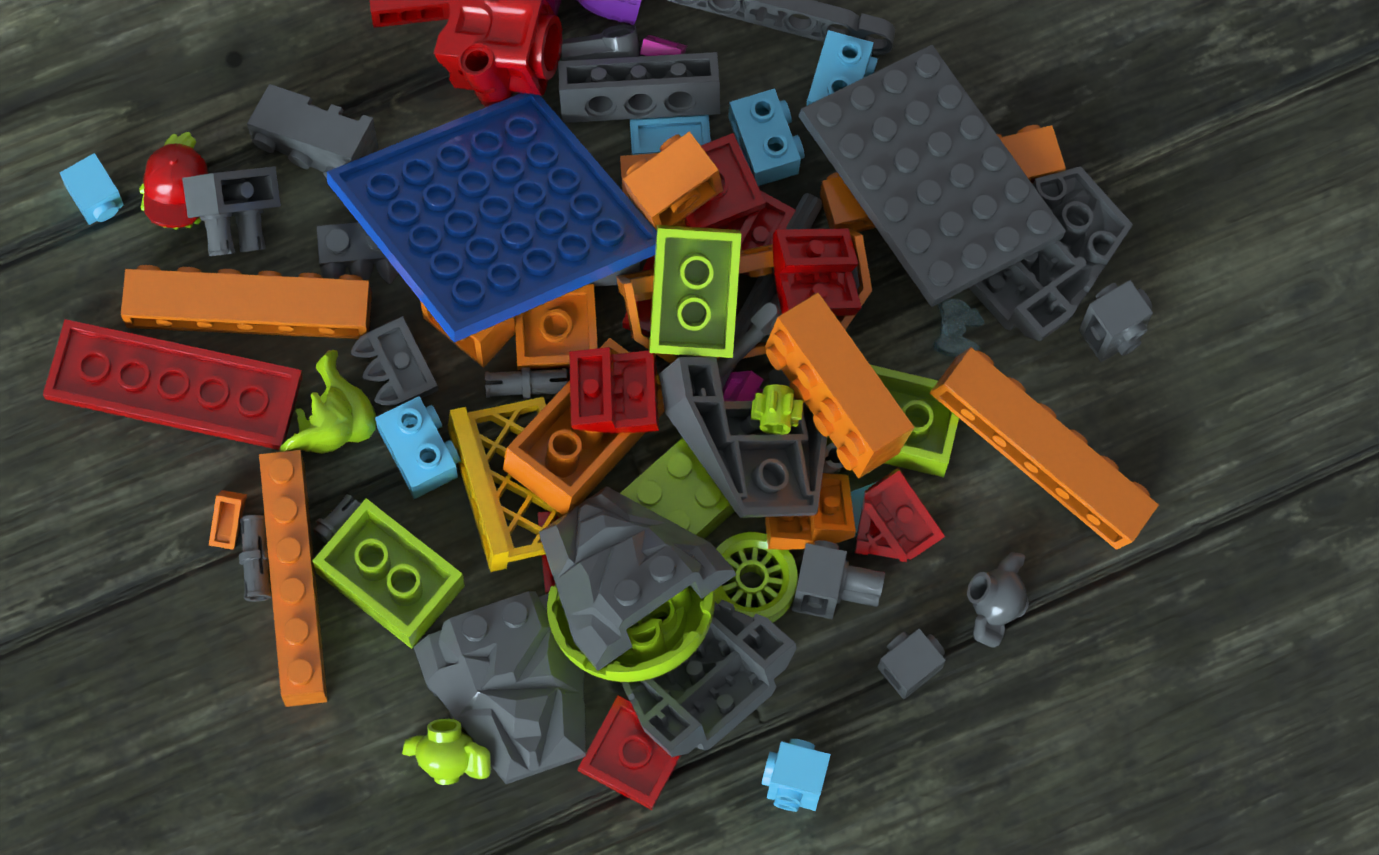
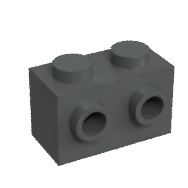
M1131 280L1119 287L1116 283H1112L1096 295L1097 300L1089 304L1079 328V332L1100 362L1105 361L1118 352L1121 356H1125L1139 347L1142 343L1140 339L1148 331L1147 325L1153 314L1151 310L1152 303L1148 295L1141 288L1136 289Z

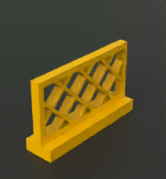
M544 397L468 413L466 407L452 409L449 413L448 432L461 460L458 465L490 572L507 569L508 562L544 555L545 551L539 532L553 523L556 516H563L530 490L511 481L513 477L509 474L505 478L492 471L489 467V462L495 453L505 458L506 448L501 443L509 431L519 435L525 429L515 423L520 414L537 411L539 414L546 406ZM492 421L504 428L494 442L479 434L478 423ZM484 447L489 449L487 454H485ZM495 483L500 485L498 490H496ZM506 489L526 499L517 514L501 506L499 499ZM531 502L551 512L543 527L522 517ZM506 519L511 521L509 526H507ZM517 525L537 535L531 545L514 548L510 535Z

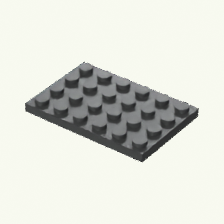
M933 45L802 108L798 116L931 307L1061 240L1066 232Z

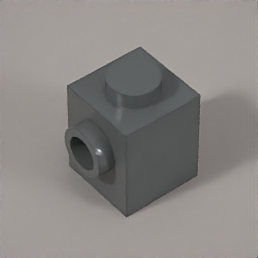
M918 629L909 636L905 631L887 645L890 652L880 659L878 669L904 700L943 669L946 661L943 657L945 651L933 635L925 636Z

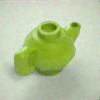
M434 720L427 725V735H417L405 739L402 754L407 756L416 755L418 765L434 778V781L438 784L450 785L457 783L460 780V776L464 773L476 779H485L491 774L489 750L473 742L470 736L461 731V723L457 720Z

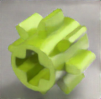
M779 384L768 385L764 387L763 394L756 393L755 400H752L751 419L760 420V430L767 434H788L791 431V426L797 427L799 420H802L803 400H794V390L788 386Z

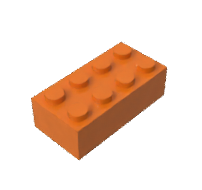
M819 292L778 316L765 345L767 348L766 355L772 366L776 370H782L789 379V386L794 390V397L797 400H803V403L813 413V421L818 431L824 437L829 436L837 447V456L842 465L849 471L853 470L859 479L898 455L913 431L914 426Z
M611 338L600 347H610L612 354L630 353ZM657 373L658 415L660 417L665 412L660 378ZM569 380L506 448L503 470L561 515H565L584 501L646 432L607 433L573 429L571 426Z

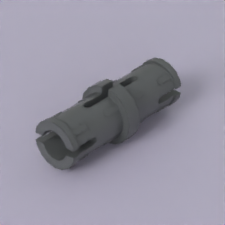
M522 367V371H486V384H496L485 385L486 398H490V396L523 395V399H531V395L557 394L567 384L566 368L530 371V367Z
M244 516L240 518L243 552L239 554V563L244 567V599L252 602L269 600L271 593L265 516Z

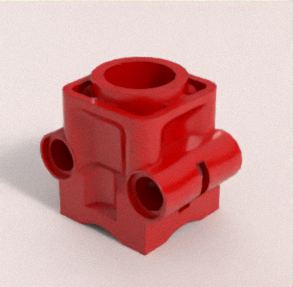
M448 0L450 8L449 19L438 35L433 54L438 62L449 71V80L454 88L474 90L479 101L485 107L512 97L513 92L544 95L548 80L554 76L558 68V61H560L562 50L561 22L559 17L554 14L547 0Z

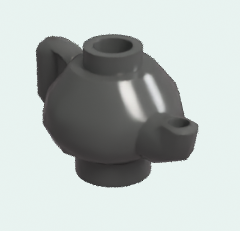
M1009 553L999 563L997 569L976 574L968 585L967 597L973 603V607L978 614L973 630L974 638L976 641L989 647L999 646L1005 633V624L1023 616L1028 609L1029 599L1025 584L1018 575L1019 569L1023 566L1025 560L1023 553Z

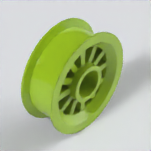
M759 532L739 533L723 541L716 550L731 565L736 575L727 581L731 582L730 584L721 585L715 589V602L719 604L721 600L732 603L735 610L750 617L758 614L768 618L772 623L780 619L793 602L798 582L797 566L790 551L768 549L767 534ZM745 553H752V559L747 560ZM758 554L765 556L761 562L757 561ZM737 556L740 565L732 559ZM771 561L774 562L775 566L766 568ZM753 572L762 578L763 583L756 588H749L741 582L740 578L745 573ZM781 574L782 579L772 577ZM771 588L781 589V590H780L779 593H776V592H775L774 590H772ZM737 592L732 599H730L727 596L728 594ZM763 595L771 600V602L766 604ZM742 598L746 599L745 607L738 605ZM752 600H756L758 607L751 608Z

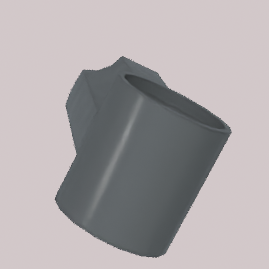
M618 24L608 27L601 34L562 39V61L641 56L636 26L630 24Z

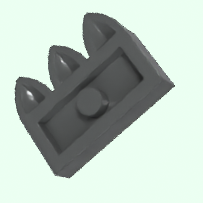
M358 222L317 226L319 265L323 278L339 279V276L345 275V269L348 267L351 275H357L362 277L363 280H369L373 271V264L376 265L381 278L388 284H391L397 277V270Z
M403 316L364 334L355 342L351 350L352 356L360 358L377 357L365 369L362 376L363 379L374 382L389 381L376 394L375 403L386 406L402 405L418 396L423 398L438 391V385Z

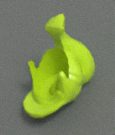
M328 350L316 364V369L321 374L327 388L321 396L317 392H313L310 395L312 399V415L309 417V420L306 419L305 412L301 408L296 410L299 433H294L291 438L282 444L279 452L301 450L321 454L328 453L340 448L347 442L359 443L369 439L376 430L375 417L377 416L370 400L362 390L346 381L336 369L337 350Z

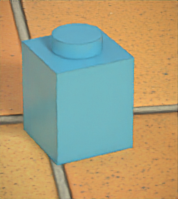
M95 153L59 172L66 189L89 225L96 221L104 222L112 218L118 212V209L124 206L119 191Z

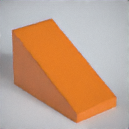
M222 490L216 495L209 540L210 546L235 549L241 524L240 518L243 515L247 494Z

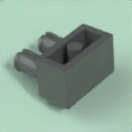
M275 166L182 178L188 218L200 217L201 221L204 220L209 256L235 253L230 217H236L240 252L266 249L261 224V213H264L265 208L281 206Z
M821 540L815 541L814 544L806 543L792 611L833 619L836 604H840L841 600L877 607L883 589L885 572L850 566L849 561L845 560L847 551L839 550V546L835 543Z

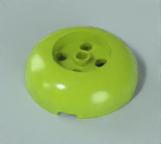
M556 584L554 587L551 586L548 595V622L560 649L582 670L610 681H644L670 672L685 662L697 650L712 623L715 609V590L701 599L693 588L688 586L626 629L632 648L599 671L596 670L574 643ZM662 616L667 617V619H665L664 621H662V619L657 618Z

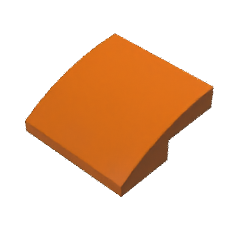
M823 473L818 513L815 515L765 517L768 549H805L806 543L814 544L815 541L819 540L839 543L854 538L856 529L849 476Z

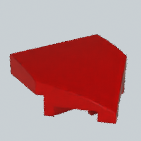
M899 467L864 491L855 553L863 555L873 554L907 562V559H913L945 537L943 531Z

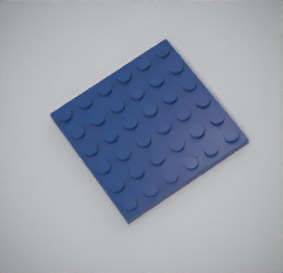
M517 94L327 171L328 185L454 343L655 255L656 229L540 95Z

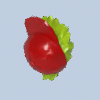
M185 132L179 137L177 134H172L166 140L164 146L157 149L149 157L143 184L139 188L140 193L143 194L141 210L145 212L152 223L163 228L168 227L175 230L180 227L191 228L193 223L199 224L201 222L200 217L188 218L182 180L184 177L208 174L205 160L194 150L196 139L191 136L190 132Z

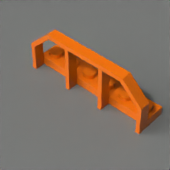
M849 228L858 260L856 267L860 286L857 292L862 306L872 292L863 235ZM773 244L740 251L739 274L748 272L749 277H758L773 273ZM654 269L616 276L619 293L625 299L631 336L636 342L649 349L650 338L641 333L636 301L652 298ZM855 315L839 316L837 319L846 330ZM767 342L758 343L744 358L766 354L767 348L765 345ZM655 353L670 364L678 358L674 354Z

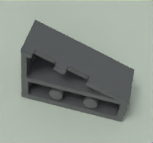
M271 84L268 85L247 123L252 142L258 148L269 153H273L276 150L287 155L289 161L303 169L313 167L323 172L326 178L327 171L377 152L379 148L373 117L362 115L360 120L357 121L342 116L344 111L342 107L331 104L327 111L312 105L313 100L311 97Z

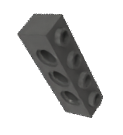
M717 52L558 61L563 123L721 114Z

